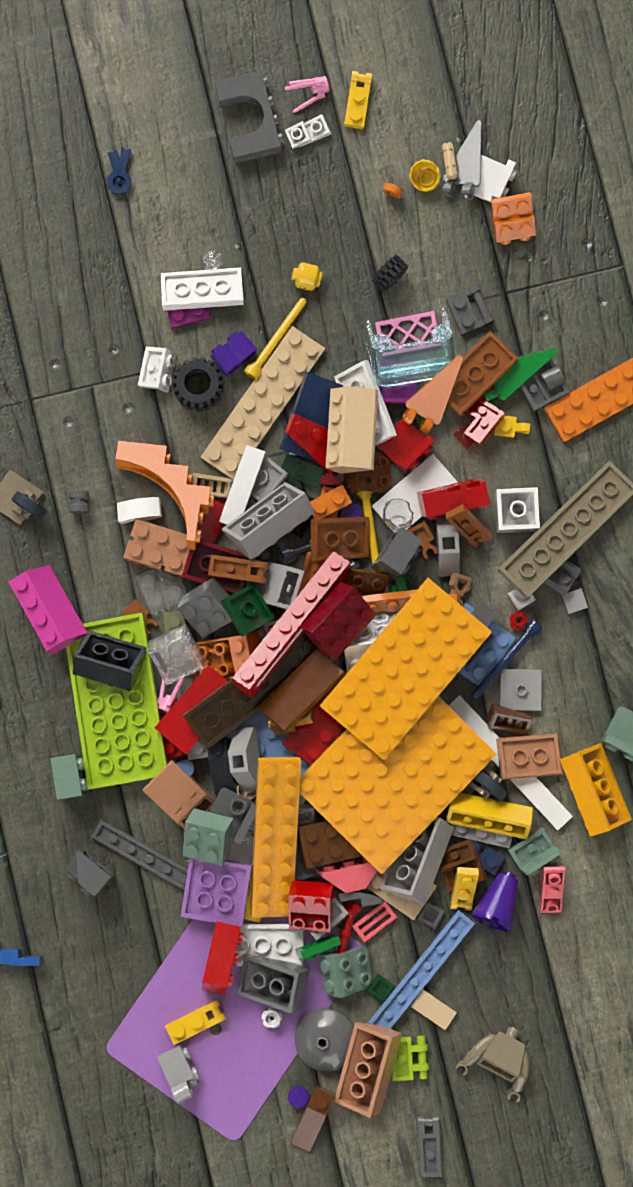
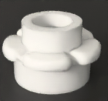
M269 1008L267 1011H264L262 1014L264 1026L267 1028H277L282 1020L281 1012H278L276 1008Z

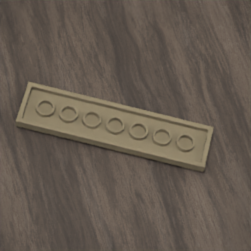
M608 461L497 571L528 599L633 495V483L613 463Z

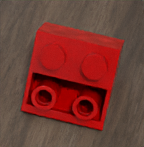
M292 881L288 894L289 929L331 932L334 885L323 882Z

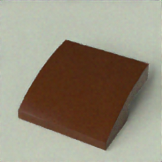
M472 839L446 848L438 870L443 873L447 892L452 893L457 867L478 868L477 884L487 881L483 864Z

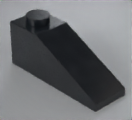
M223 737L207 749L216 797L223 787L237 793L236 780L230 773L228 750L232 741L227 737Z

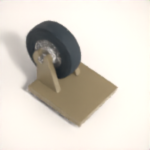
M9 470L0 483V512L19 525L25 519H28L30 515L42 520L47 511L38 503L44 492L12 470Z
M491 761L462 790L465 794H471L475 790L485 799L491 795L498 801H502L507 795L505 789L499 785L502 779L491 771L495 765Z

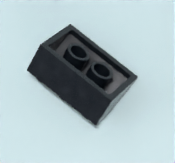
M89 631L73 655V675L131 691L139 678L147 647Z

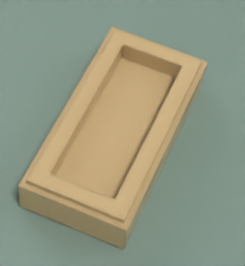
M424 989L420 991L410 1005L444 1030H446L457 1013Z

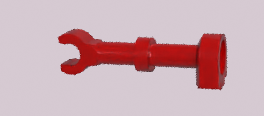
M345 901L344 908L349 915L345 918L343 930L340 929L341 944L338 945L337 951L332 953L341 954L346 951L349 937L352 936L351 928L354 917H356L362 907L360 903L354 902L352 908L353 901Z

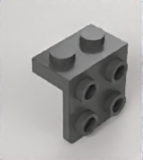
M223 787L209 812L233 818L232 838L234 842L241 845L243 840L247 842L252 832L249 827L252 822H255L256 803L247 799L249 808L246 814L234 816L228 810V802L233 796L239 794ZM236 802L234 804L235 809H241L242 803Z

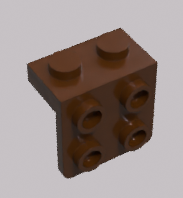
M374 452V470L343 473V486L347 494L354 495L359 492L386 494L391 490L390 459L385 453Z

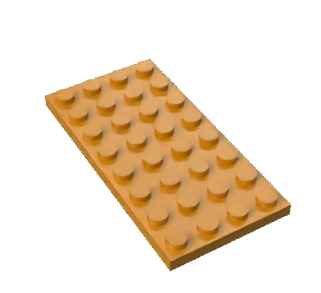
M427 578L321 703L320 707L380 758L385 760L492 631L432 580Z

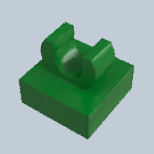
M408 575L395 578L397 585L389 588L390 592L413 590Z

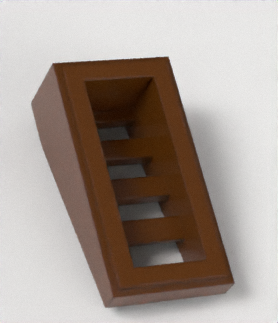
M491 704L486 718L488 728L522 735L528 734L533 721V716L496 704ZM520 721H524L522 727H519Z

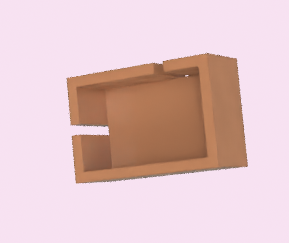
M135 519L130 535L133 541H128L123 558L126 561L161 572L163 571L162 566H165L164 571L166 573L181 577L190 549H187V534Z

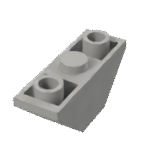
M444 515L435 519L439 577L451 576L453 572L460 574L458 530Z
M256 727L236 729L228 750L230 773L244 791L256 790L258 758H260Z

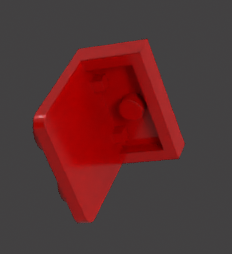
M402 418L394 426L397 435L377 446L406 473L409 469L412 471L420 463L418 459L422 455L426 457L434 449L432 446L434 439L429 435L425 437L412 423L409 425Z

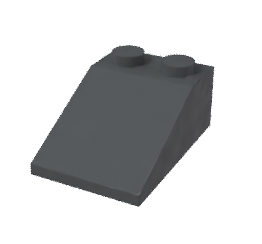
M244 954L237 994L292 1014L303 1008L310 968L292 962Z

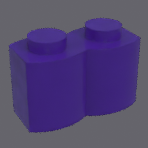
M243 331L232 333L227 338L228 342L223 346L219 344L211 351L213 353L211 360L226 377L235 372L257 353V348Z

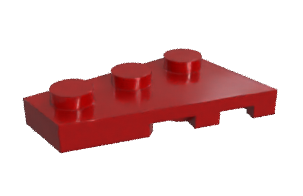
M291 414L284 433L301 449H304L327 473H333L332 470L326 468L328 428L299 415Z

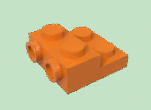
M530 192L490 200L493 235L497 243L500 242V244L507 245L511 243V240L520 239L521 241H528L531 239V236H536L535 217L533 215L532 195Z

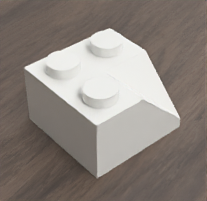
M538 487L496 489L494 496L497 533L533 532L540 529Z

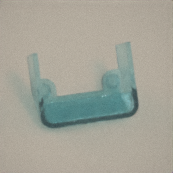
M445 308L441 309V324L432 329V339L393 345L390 337L387 335L373 336L370 321H365L366 346L375 381L378 385L389 387L431 380L455 358L452 330Z

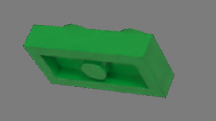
M331 934L321 938L318 942L314 941L296 948L295 951L297 957L308 961L316 958V954L320 952L329 953L336 949L335 946L341 943L338 936Z

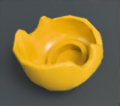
M423 159L417 161L411 167L409 178L417 190L429 192L440 184L441 173L434 162Z

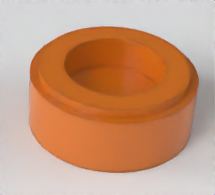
M385 183L382 189L385 194L395 198H400L403 193L402 188L391 183Z

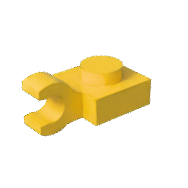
M505 416L495 428L494 436L514 438L515 433L529 434L530 424L516 423L517 417Z

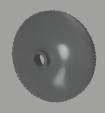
M331 1008L313 1010L304 1016L297 1026L295 1032L296 1050L303 1062L309 1067L321 1072L336 1071L344 1066L354 1026L348 1017L338 1010ZM320 1039L326 1041V1046L320 1044Z

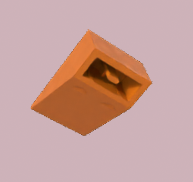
M257 631L250 632L243 637L238 634L193 643L199 675L209 665L225 679L233 678L260 644Z

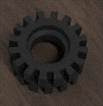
M394 255L380 267V270L376 272L371 280L382 292H385L405 274L409 266L398 255Z

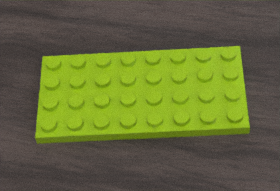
M144 613L84 623L83 625L87 632L93 631L147 647L139 678L131 691L73 675V655L85 636L66 647L88 790L153 779L168 765L164 736L154 729L160 722L161 716L158 709L157 691Z

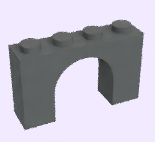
M262 71L215 82L220 108L246 102L257 106L264 116L261 126L256 131L229 138L234 163L281 153V145H284L282 134L277 133L276 127L279 126L276 114H272L271 108L274 107L272 96L267 94L266 89H269L267 77H263Z

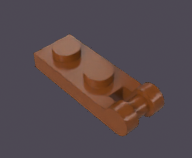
M464 505L446 512V519L474 548L480 546L483 541L488 542L493 539L491 530L489 528L486 529Z
M211 555L208 576L266 584L265 571L268 570L269 563ZM251 567L257 568V575H250Z

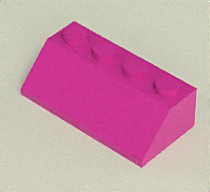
M50 565L25 571L9 581L11 588L47 652L54 655L87 635V630Z

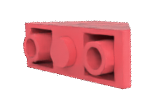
M363 856L362 859L343 860L341 864L335 865L330 863L323 865V868L316 869L317 874L345 893L365 889L377 872Z
M542 866L539 878L540 912L559 913L562 911L565 867Z

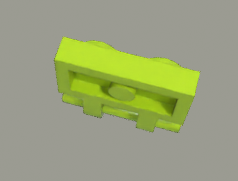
M425 1035L417 1036V1044L411 1045V1036L401 1037L392 1070V1081L414 1080L413 1071H419V1079L428 1078L427 1070H429V1063H427L426 1057L428 1044H426ZM412 1052H418L417 1064L412 1063Z

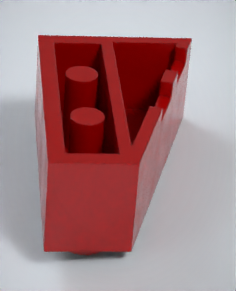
M475 478L417 492L421 515L429 520L438 519L441 517L440 515L446 514V512L461 505H464L468 510H475L479 507L490 505L486 481Z
M216 921L203 976L202 991L226 996L228 986L232 987L235 975L231 974L232 967L237 966L239 958L236 949L237 945L241 946L244 933H240L241 926Z

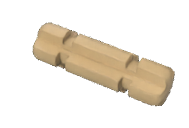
M451 142L444 143L442 149L446 176L449 180L456 179L458 173L453 144Z

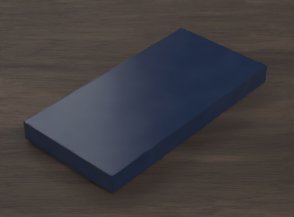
M305 372L291 414L299 415L328 428L330 391L333 388L343 387V385L310 372ZM284 434L280 446L281 450L314 461L304 449H301L287 434Z

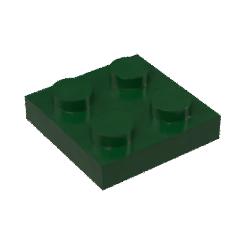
M255 583L221 601L241 637L275 619Z

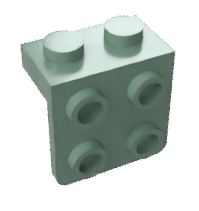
M619 707L601 742L606 744L605 748L615 753L617 750L624 753L623 757L632 762L633 712L625 707Z
M542 827L530 834L527 839H523L507 849L520 871L525 875L530 874L531 876L539 873L542 870L541 867L546 863L552 864L556 862L562 853L559 848L554 846Z
M360 946L341 954H319L320 968L324 980L323 987L326 995L342 998L369 988L373 980L367 947Z

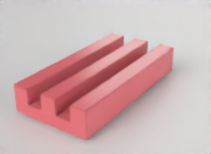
M383 901V903L353 924L352 927L365 943L398 917L386 901ZM383 907L386 908V910L383 913H381L379 916L373 919L362 929L358 928V926H360L362 923L368 920L371 916H373ZM387 914L391 915L385 922L364 936L363 933Z

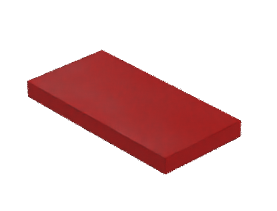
M208 665L154 729L187 755L199 739L182 715L225 684L227 680Z

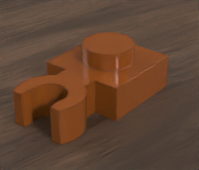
M425 521L408 529L409 532L422 540L419 547L423 549L422 556L425 560L428 559L427 550H432L435 555L438 554L437 548L430 544L434 537Z
M135 599L121 614L126 616L144 613L146 629L149 624H154L156 627L159 626L154 619L147 618L150 612ZM147 629V634L151 635V632Z

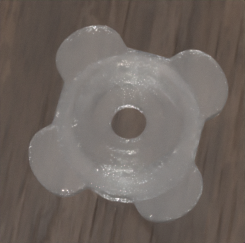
M215 251L207 252L203 257L204 269L214 270L221 266L223 263L220 258L222 254Z

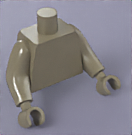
M508 1027L506 1034L498 1032L496 1035H487L466 1054L462 1061L457 1063L455 1069L457 1070L459 1066L465 1067L462 1075H466L469 1066L477 1061L476 1064L513 1082L512 1088L507 1091V1097L509 1100L512 1094H516L515 1101L519 1102V1092L523 1090L529 1073L528 1054L525 1051V1045L517 1041L520 1032L516 1028Z

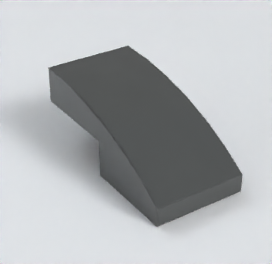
M338 892L340 902L360 898L362 907L383 903L382 898L365 892Z

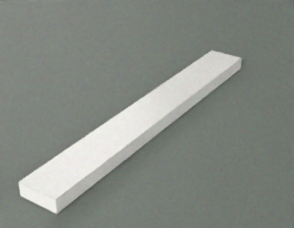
M459 695L449 707L497 754L492 761L499 768L496 739L499 737L492 729L488 728V725ZM536 777L510 780L556 830H559L573 817Z

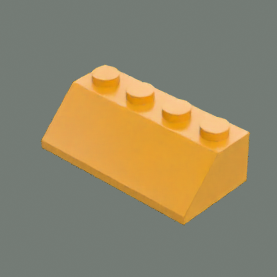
M602 743L560 759L590 837L610 831L632 820Z

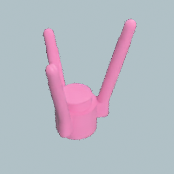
M326 76L290 81L289 85L291 86L285 87V90L311 87L312 93L317 94L295 108L293 113L304 109L318 99L325 98V93L329 92Z
M165 666L158 698V709L165 715L177 702L175 697L184 681V677H181L172 695H166L164 698L169 671L168 666Z

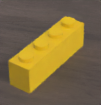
M460 792L447 807L446 822L527 839L531 828L533 807L489 798L485 799L484 797Z

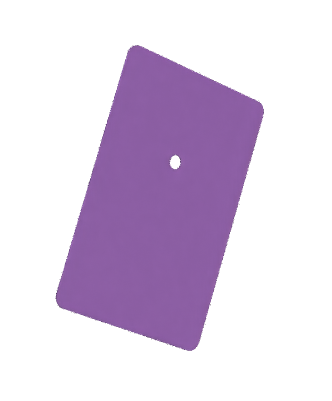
M261 917L260 923L244 919V923L289 924V917ZM193 919L108 1041L107 1051L113 1058L175 1101L157 1056L182 1044L183 1048L187 1047L191 1055L189 1062L192 1068L196 1067L200 1078L197 1079L199 1083L191 1087L193 1097L179 1104L226 1138L237 1140L243 1135L298 1054L295 1046V1032L302 1018L313 1010L329 1008L336 997L326 995L323 987L324 980L320 968L319 954L324 953V951L316 954L317 957L312 960L305 961L303 959V966L310 968L303 1008L292 1014L277 1009L282 1014L280 1025L277 1028L265 1027L262 1014L273 1007L237 994L242 966L232 967L231 974H235L232 987L228 986L226 996L202 991L203 976L216 923ZM335 926L324 937L334 934L340 940V929ZM304 930L303 946L316 941L309 931ZM349 937L346 951L358 948L362 944ZM214 1000H218L220 1004L218 1007L221 1013H224L226 1019L219 1023L222 1026L221 1033L213 1035L209 1027L174 1045L165 1025ZM211 1010L206 1012L209 1019L214 1017Z

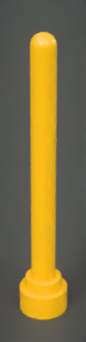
M305 298L299 299L257 360L252 362L251 365L248 364L244 369V373L247 376L257 380L261 375L262 365L306 305L307 300Z
M359 492L357 496L362 500L364 516L369 517V547L373 565L379 555L370 503L373 492Z

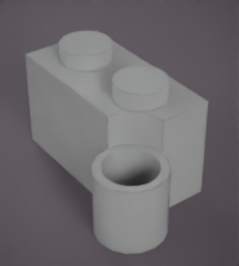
M182 1044L157 1056L177 1104L193 1097L191 1087L199 1083L197 1079L200 1078L196 1067L192 1068L189 1062L191 1055L187 1047L183 1048Z

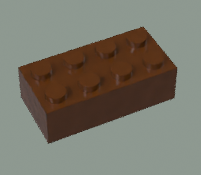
M328 821L297 828V843L303 869L362 856Z

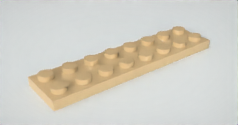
M292 326L260 371L261 375L252 382L200 458L234 480L246 445L257 449L301 386L305 372L312 370L324 353L325 348Z

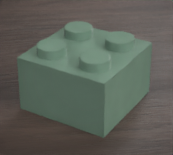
M79 754L50 758L57 800L86 796V791L89 790L87 780L83 776V771L85 770L83 758Z
M194 808L185 821L183 856L222 866L230 854L233 818Z

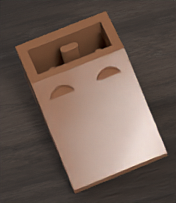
M171 761L142 789L184 830L185 821L194 808L209 812L215 801L208 790L174 761Z

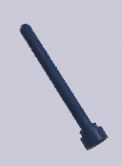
M530 619L525 624V632L473 691L472 697L474 699H478L530 637L538 636L543 630L536 621Z

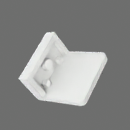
M481 155V183L479 187L474 188V196L490 203L492 199L506 197L509 190L506 187L508 181H513L517 170H514L516 162L508 160L507 164L504 165Z

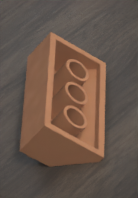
M355 1023L335 1095V1103L369 1118L381 1113L402 1033L385 1026Z

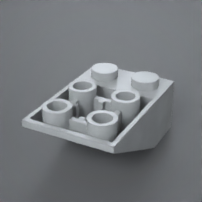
M253 559V561L269 563L268 570L265 571L266 584L246 581L245 587L255 583L267 605L287 610L308 584L310 574L292 567ZM251 567L250 575H257V568Z

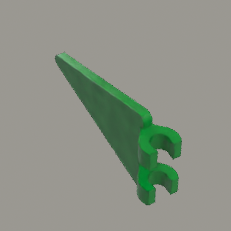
M552 348L518 357L519 360L493 385L495 389L484 394L486 400L490 403L500 397L502 401H505L558 353V349Z

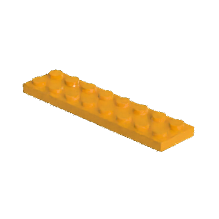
M300 757L258 758L250 912L252 918L289 917L288 894L292 881H295L301 773Z

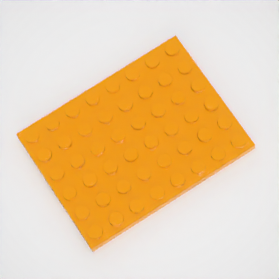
M438 696L385 760L380 758L346 729L300 776L299 793L382 874L497 754Z

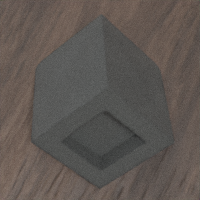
M480 602L471 614L488 627L499 611L497 609L493 610L485 603Z

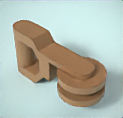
M453 572L449 582L450 594H459L463 597L464 593L470 590L471 577ZM458 582L463 583L461 590L457 587Z

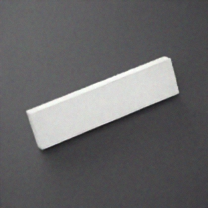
M246 445L220 517V523L228 525L246 511L266 455L265 451Z

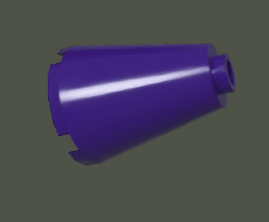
M504 871L503 874L499 873L473 910L471 917L481 924L483 922L489 924V927L502 932L510 931L518 880L515 879L516 876L507 871Z

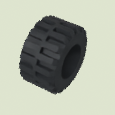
M193 357L191 361L187 359L183 365L180 364L177 367V372L175 371L173 374L172 385L175 396L183 407L186 406L188 410L192 411V409H195L196 412H201V409L207 411L209 407L216 406V402L221 400V395L224 392L223 377L217 365H214L210 360L205 361V358L200 357V360H197L196 357ZM192 376H206L210 380L209 389L200 395L190 393L187 390L186 384Z

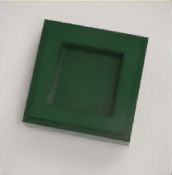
M377 974L366 991L384 1003L395 985L380 974Z

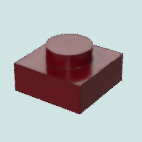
M326 473L325 476H321V487L337 488L341 486V477H337L335 473Z

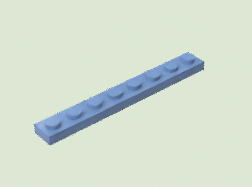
M458 910L367 1024L385 1026L391 1029L475 923Z

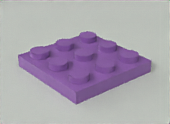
M189 858L181 917L214 923L218 921L243 927L252 864L225 860L224 864L219 866Z

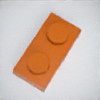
M341 485L310 501L315 511L312 516L314 519H324L352 504L344 486Z

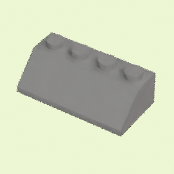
M284 482L222 528V531L242 555L252 560L258 557L266 548L274 545L282 536L290 533L298 524L306 521L315 511L303 491Z
M436 817L387 868L380 889L405 900L425 905L454 828L442 818Z

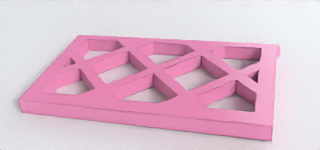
M434 311L375 322L382 358L442 346ZM431 316L432 323L429 328L419 322L421 318ZM412 321L414 324L407 332L398 326L400 322ZM391 325L393 328L388 336L381 332L380 326ZM416 325L426 330L421 340L411 334ZM395 329L405 334L400 344L390 338ZM429 333L435 336L436 343L425 344L423 341ZM408 337L418 343L416 347L405 348L403 344ZM389 341L397 349L385 353L384 346Z

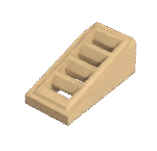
M192 473V485H196L197 479H200L199 486H205V480H208V486L211 487V495H214L216 498H228L231 489L229 483L233 479ZM214 481H217L216 492H212ZM222 482H225L224 494L220 493Z

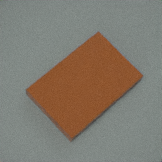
M369 517L311 519V560H327L333 551L345 559L369 558Z

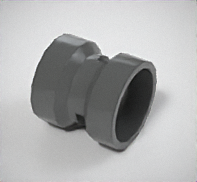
M70 491L69 499L71 500V505L69 506V513H89V505L87 504L89 492Z

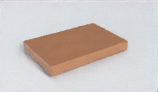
M557 733L496 739L500 777L502 780L563 774Z

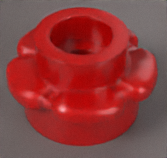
M523 611L512 613L509 617L511 628L514 630L518 629L519 631L524 630L529 617Z

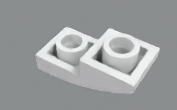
M322 114L305 123L302 121L285 130L293 149L331 134Z
M150 497L117 503L118 522L125 524L133 522L135 519L146 522L162 517L161 499L159 497Z

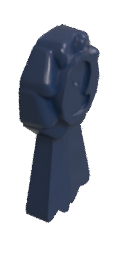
M122 147L120 159H118L117 150L113 153L108 152L113 171L107 177V187L115 195L125 194L131 188L130 175L125 172L131 155V149L126 150Z

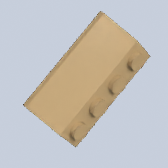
M348 386L331 389L326 455L327 469L340 474L374 470L378 390Z

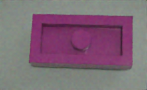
M208 307L167 310L171 329L210 320Z

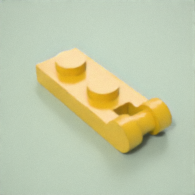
M352 71L344 122L345 127L364 129L372 80L371 73L364 75L358 74V71ZM357 82L365 83L364 88L356 87Z
M457 867L450 909L465 908L466 911H472V903L479 876L478 868Z
M214 1000L165 1025L173 1044L175 1045L225 1020V1014L221 1013L218 1007L220 1006L218 1000ZM210 1010L214 1016L211 1019H209L206 1014V1012Z

